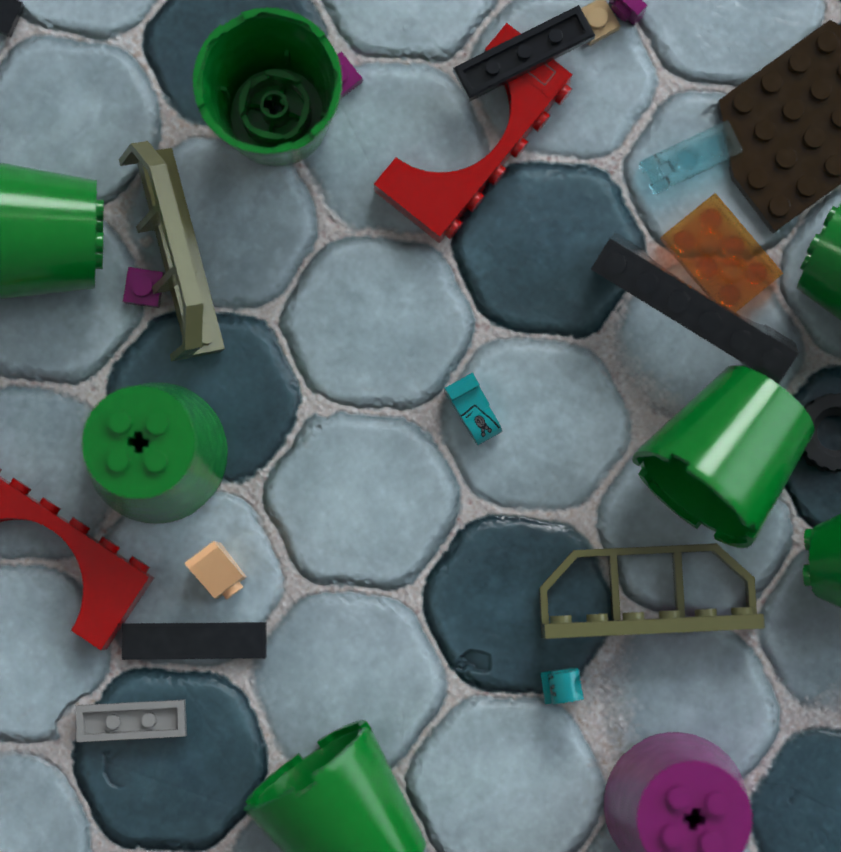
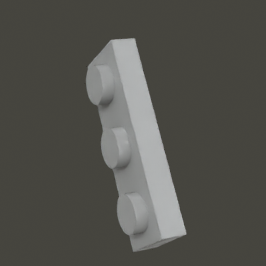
M186 699L75 706L77 742L187 736Z

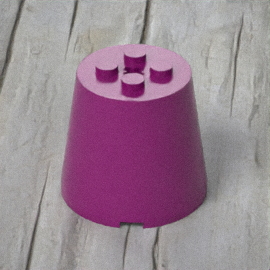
M666 732L652 735L643 739L624 753L616 762L608 777L604 792L605 821L613 841L621 852H743L745 850L752 830V811L746 786L735 763L714 743L697 735L683 732ZM692 808H695L694 811L699 814L698 820H693L691 825L688 826L689 823L683 819L684 814H691Z

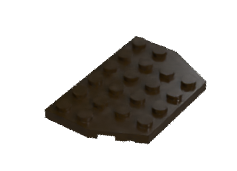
M831 20L824 23L717 102L719 119L723 127L724 145H726L730 164V178L772 234L841 185V25Z

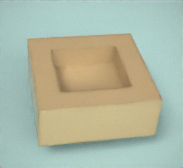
M595 0L581 8L595 34L594 40L588 42L589 46L620 29L621 25L606 0Z

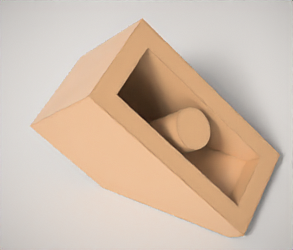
M211 542L184 563L214 599H218L223 595L228 600L243 588L240 582L246 578V575L220 542Z

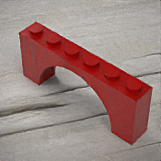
M506 23L485 48L484 52L521 33ZM552 60L504 84L509 103L508 125L496 147L477 163L451 172H430L412 167L395 157L374 183V192L438 243L445 236L451 239L462 226L463 222L459 219L468 209L473 212L482 202L485 195L481 192L489 182L495 185L504 175L507 169L503 165L511 156L516 159L524 151L529 143L525 138L533 129L539 132L551 116L547 112L555 102L561 105L572 91L569 85L573 74L558 62Z
M0 476V523L11 520L33 521L51 529L66 542L79 564L83 582L82 604L71 631L99 650H107L121 629L122 624L125 623L153 581L154 577L147 573L150 567L134 556H131L128 561L117 552L120 547L109 539L102 536L98 541L87 534L91 529L89 526L75 517H72L70 521L66 520L58 514L61 508L43 497L40 502L28 495L31 488L21 481L13 478L9 482Z

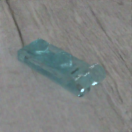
M727 120L642 160L639 166L643 174H648L651 181L649 186L653 194L658 195L685 180L728 161L730 158L742 153L743 149ZM668 162L673 173L664 177L659 166Z

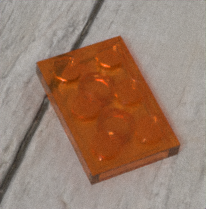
M716 193L660 238L662 243L709 298L734 312L740 310L784 274Z

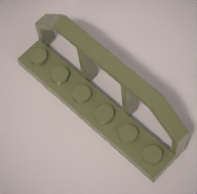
M148 141L131 143L119 158L120 166L137 164L149 212L136 226L137 232L155 231L165 269V274L152 286L154 294L166 291L171 292L182 334V345L170 354L171 362L221 352L225 347L172 148L155 150Z
M717 543L573 550L539 587L541 638L544 639L765 629L764 614H757L755 578ZM711 551L745 582L746 607L731 608V615H717V609H695V617H685L682 553ZM672 553L675 610L658 611L659 618L644 619V612L622 613L623 620H621L617 556ZM608 556L612 620L608 621V614H586V622H572V615L550 616L549 623L547 595L549 588L577 557Z

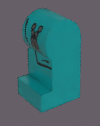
M472 372L445 387L444 393L474 442L480 445L503 431L496 416L489 407L490 404L481 390L480 384Z
M577 667L540 672L545 704H561L584 700L580 671Z

